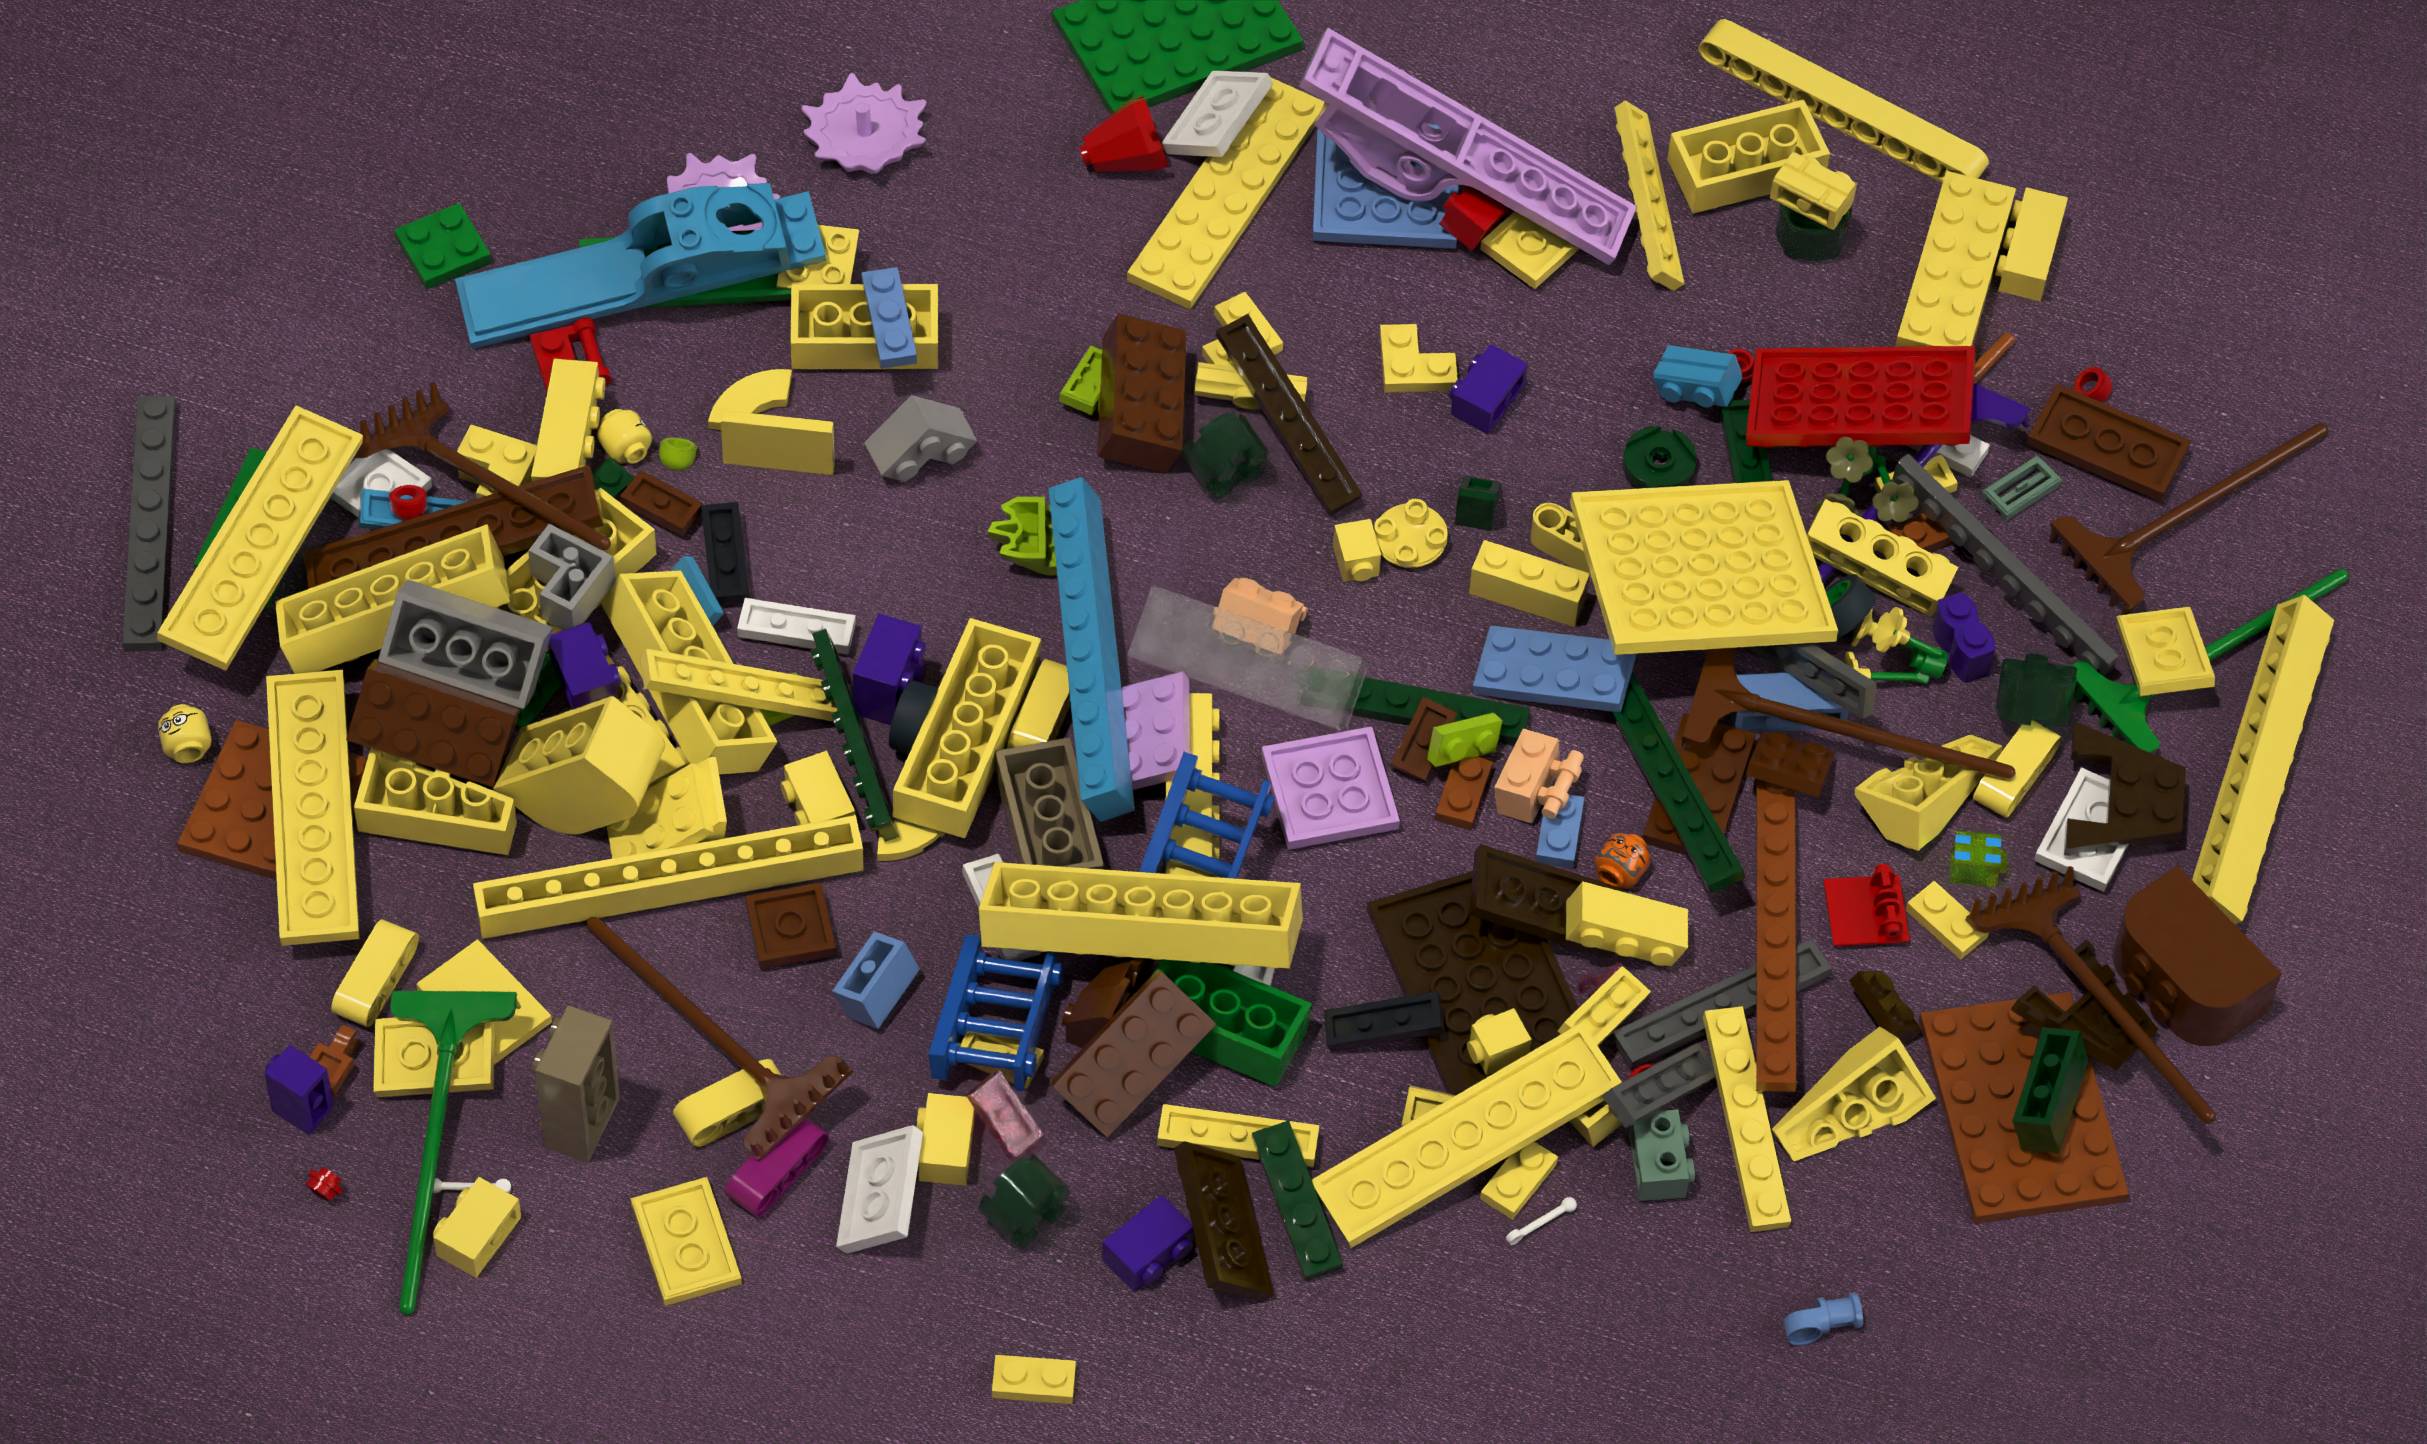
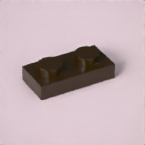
M1858 971L1851 978L1850 984L1879 1027L1898 1037L1900 1041H1913L1922 1032V1029L1914 1019L1913 1011L1903 1003L1894 990L1892 980L1882 971Z

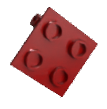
M1877 865L1875 872L1872 876L1823 879L1833 947L1910 943L1900 877L1895 875V872L1890 869L1889 865Z

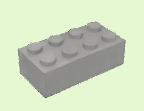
M408 579L397 591L378 662L524 709L534 695L553 627Z

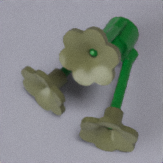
M1842 437L1837 441L1836 447L1828 450L1826 459L1832 465L1831 474L1837 479L1844 478L1839 494H1826L1823 500L1815 503V514L1818 513L1826 499L1832 503H1841L1848 507L1852 513L1860 516L1859 512L1854 509L1855 502L1847 498L1851 482L1860 481L1863 475H1867L1875 469H1878L1884 484L1881 492L1872 499V504L1877 509V516L1880 520L1889 521L1893 519L1896 522L1905 521L1909 517V512L1914 511L1918 507L1919 501L1914 495L1913 486L1909 483L1898 485L1891 481L1885 466V457L1878 455L1877 447L1867 445L1862 440L1853 441L1849 437Z

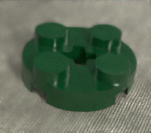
M1661 426L1646 427L1637 431L1629 438L1623 453V470L1628 480L1639 489L1687 486L1695 474L1696 450L1690 439L1677 430L1673 429V433L1661 431ZM1653 456H1657L1659 459L1667 458L1668 460L1664 465H1657L1653 463Z

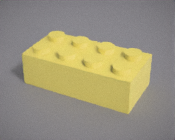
M1801 100L1671 133L1667 160L1692 214L1771 194L1774 177L1781 167L1784 166L1792 152L1803 157L1811 156L1825 168H1828L1830 152L1805 101Z
M791 284L792 369H881L863 284ZM901 284L917 353V364L883 369H938V284Z

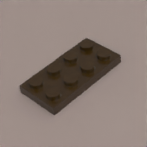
M1480 844L1474 852L1470 915L1611 958L1615 952L1596 947H1586L1581 943L1566 940V900L1582 881L1620 891L1621 888Z
M1182 1142L1174 1148L1207 1287L1265 1302L1274 1296L1240 1157L1190 1142Z

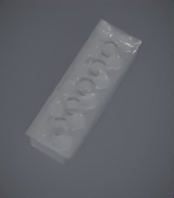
M1152 585L1127 655L1138 661L1173 673L1183 671L1188 678L1342 732L1347 729L1370 661L1363 657Z

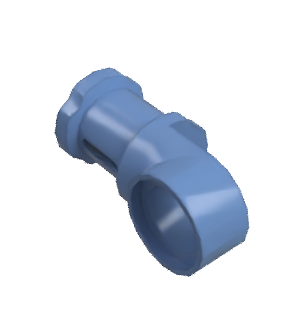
M1852 1292L1846 1298L1827 1301L1823 1297L1816 1298L1815 1308L1789 1314L1783 1320L1788 1343L1796 1346L1810 1344L1819 1339L1822 1334L1829 1333L1830 1328L1848 1325L1861 1328L1863 1326V1315L1858 1294Z

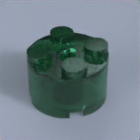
M1780 204L1776 236L1783 247L1784 254L1790 259L1808 261L1837 258L1847 240L1852 205L1836 228L1832 230Z
M1234 412L1221 415L1205 424L1198 430L1202 436L1195 443L1189 439L1183 448V458L1207 492L1211 493L1215 499H1221L1232 491L1233 486L1243 480L1246 483H1252L1261 477L1264 472L1261 465L1268 455L1267 447L1245 416L1240 413L1237 418Z
M2034 653L2026 654L2025 660L2003 659L1996 698L1997 714L2009 721L2031 726L2032 719L2044 720L2043 727H2060L2068 724L2074 698L2077 668L2066 664L2055 665L2048 663V657Z
M1031 1153L1030 1160L1026 1156L1021 1157L993 1183L997 1187L995 1194L990 1198L985 1193L979 1203L978 1211L1012 1244H1017L1021 1249H1024L1037 1237L1038 1231L1036 1229L1045 1221L1053 1224L1061 1217L1066 1210L1063 1202L1070 1194L1068 1186L1034 1153Z

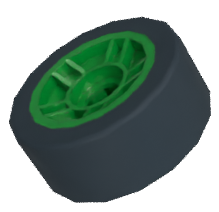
M1857 574L1848 575L1825 590L1838 628L1837 639L1856 627L1875 605L1876 596Z
M910 681L906 685L899 698L889 732V746L891 749L909 755L926 715L938 693V688L917 681Z

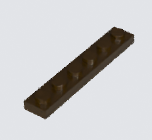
M1249 314L1218 329L1215 336L1329 516L1360 500L1362 492Z

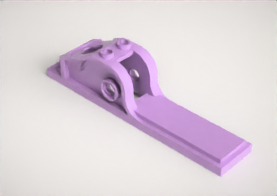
M1330 28L1326 29L1299 87L1325 101L1314 125L1329 140L1332 139L1350 158L1351 164L1364 177L1395 195L1412 201L1432 200L1446 187L1451 185L1473 187L1602 262L1610 265L1614 261L1636 210V205ZM1370 93L1374 96L1376 105L1369 99ZM1426 122H1432L1438 125L1440 129L1430 127ZM1410 161L1419 163L1421 166H1423V168H1417L1413 166L1412 164H1410Z

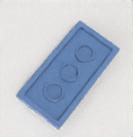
M1490 625L1473 683L1474 694L1621 713L1637 654L1614 655L1611 642L1608 639Z

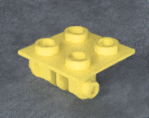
M818 225L827 261L779 273L776 287L791 290V284H851L859 230Z

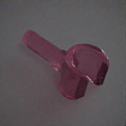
M1618 962L1599 976L1590 973L1581 976L1578 982L1579 992L1583 991L1587 986L1596 987L1588 994L1589 999L1623 964Z

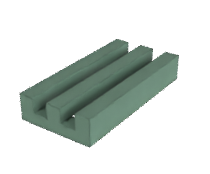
M2037 455L1984 489L1981 499L1985 503L1989 501L1991 503L1990 508L1994 512L1999 511L2001 513L2000 518L2006 522L2059 488L2062 479ZM2039 469L2041 471L2032 478L2018 484L2015 489L2011 490L2001 498L1998 496V494L2008 489L2021 479L2025 478L2035 470Z

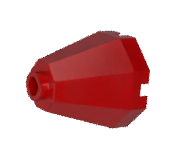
M1144 95L1130 99L1083 136L1085 144L1079 146L1085 167L1093 165L1095 172L1156 171L1169 166Z

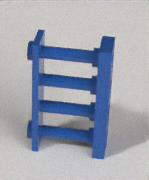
M1184 751L1139 872L1158 873L1162 860L1169 863L1170 859L1222 878L1238 879L1260 816L1268 818L1275 796L1269 794L1271 782L1264 780L1259 794L1202 775V770L1197 769L1198 756ZM1198 789L1252 808L1253 810L1246 829L1189 810V805L1184 804L1188 790L1195 792ZM1185 824L1239 843L1240 846L1233 865L1176 845V840L1170 839L1175 825L1182 827Z
M965 935L928 1053L932 1079L947 1081L951 1065L957 1066L959 1062L1013 1070L1015 1091L1023 1092L1027 1077H1033L1035 1074L1037 1055L1034 1053L1054 986L1060 987L1063 979L1064 966L1062 963H1058L1057 952L1047 951L1043 965L988 957V953L982 951L981 936ZM986 972L1039 980L1035 994L979 987L977 982L979 975L984 976ZM976 1002L1028 1009L1030 1011L1026 1024L970 1017L968 1009L970 1005L975 1006ZM967 1032L1021 1040L1016 1055L960 1047L959 1043L960 1035L966 1036Z

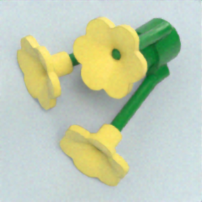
M1894 607L1890 613H1884L1880 617L1879 622L1876 623L1872 620V608L1869 614L1856 627L1851 646L1856 647L1859 640L1868 635L1876 643V649L1882 653L1896 645L1912 651L1909 658V667L1914 668L1915 673L1870 672L1869 668L1858 667V661L1855 659L1854 653L1847 651L1845 657L1841 659L1843 663L1871 680L1915 681L1927 685L1929 677L1939 679L1942 676L1947 663V652L1929 646L1910 636V632L1905 630L1907 618L1903 616L1902 609Z

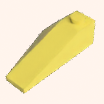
M1971 734L1942 745V747L1994 761L2002 752V745ZM1916 757L1904 760L1903 768L1893 772L1884 768L1875 772L1855 788V796L1887 840L1901 844L1905 848L1919 851L1943 830L1985 774L1929 758L1919 760Z
M1878 1027L1850 1048L1772 1128V1131L1790 1159L1797 1161L1836 1147L1838 1142L1855 1136L1861 1138L1872 1134L1874 1129L1888 1124L1894 1126L1906 1122L1935 1100L1936 1097L1899 1038Z

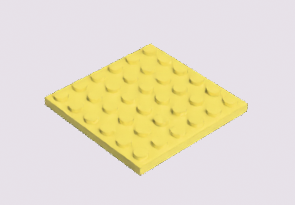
M1789 480L1571 493L1570 505L1614 655L1836 642L1838 628Z

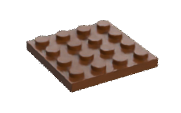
M235 720L177 842L179 852L277 880L269 729ZM349 753L354 826L356 821L354 805L368 758Z

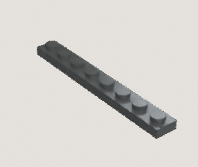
M137 396L122 642L124 652L162 651L163 643L157 640V632L164 622L176 416L175 396Z
M1906 454L1897 462L1892 479L1898 485L1909 483L1913 486L1914 495L1918 498L1923 513L1930 520L1937 521L1947 531L1949 538L1956 545L1963 546L1973 556L1975 563L1982 570L1989 571L1999 581L2002 589L2009 596H2015L2026 607L2028 614L2035 621L2042 622L2052 632L2054 639L2061 646L2068 647L2079 658V661L2089 663L2105 678L2113 672L2119 655L1914 458Z

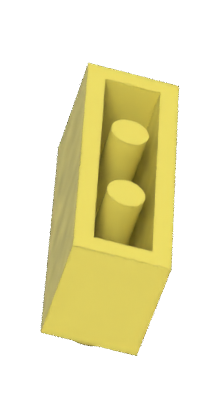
M2026 187L2023 200H2015L2010 221L2016 222L2015 229L2007 228L2003 248L2009 249L2008 255L2000 254L1995 276L2002 277L1999 287L2000 292L2041 302L2068 197Z
M1484 540L1472 567L1469 594L1575 627L1586 601L1590 573Z
M1582 881L1566 900V940L1581 943L1586 947H1596L1612 951L1620 956H1631L1650 961L1655 965L1672 967L1688 949V909Z

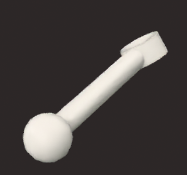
M435 1178L433 1193H439L441 1190H463L466 1187L471 1188L474 1183L442 1182L440 1179ZM500 1179L496 1183H491L507 1193L511 1191V1184L507 1179Z
M1572 1197L1564 1198L1561 1205L1520 1230L1515 1229L1506 1236V1240L1511 1246L1517 1244L1525 1235L1560 1214L1573 1212L1577 1207L1576 1200Z

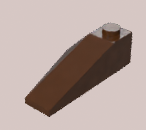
M1116 957L1081 991L1075 1005L1069 1003L1062 1019V1025L1066 1026V1042L1083 1048L1144 985L1155 960L1150 958Z

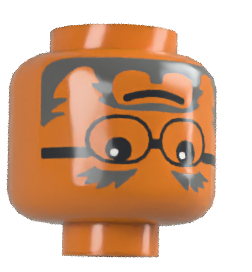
M1616 833L1611 835L1594 858L1596 876L1601 882L1620 887L1621 889L1633 888L1651 864L1646 842L1636 834Z

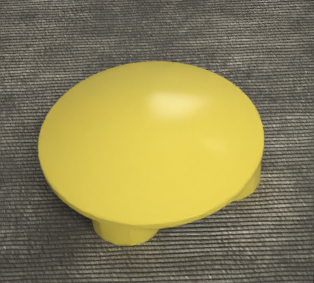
M1411 499L1406 504L1390 508L1376 520L1374 526L1381 555L1390 563L1400 567L1417 568L1432 563L1443 553L1448 541V530L1443 518L1436 511L1427 507L1426 503L1420 499Z

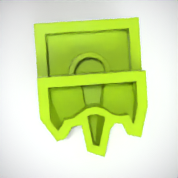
M1016 497L1002 504V510L1010 520L992 522L988 530L989 539L1005 544L1001 547L1000 557L1044 575H1057L1050 505H1045V497Z

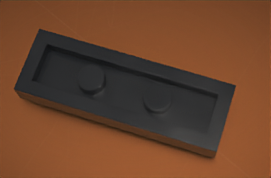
M738 502L701 505L710 588L719 605L744 603V599L749 598L739 504Z
M1438 991L1324 1010L1326 1041L1330 1052L1444 1033L1442 1001Z

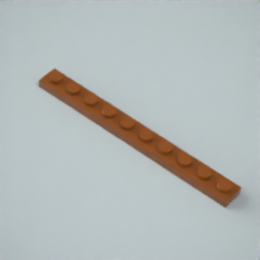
M1756 779V1091L1796 1092L1795 790Z

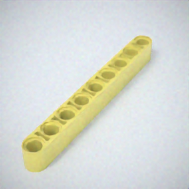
M1726 19L1718 20L1698 46L1701 57L1711 65L1787 104L1804 100L1812 117L1941 183L1944 181L1946 171L1979 178L1989 164L1986 154L1978 147Z

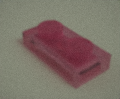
M1001 1071L992 1072L966 1094V1097L1008 1159L1017 1158L1043 1135Z

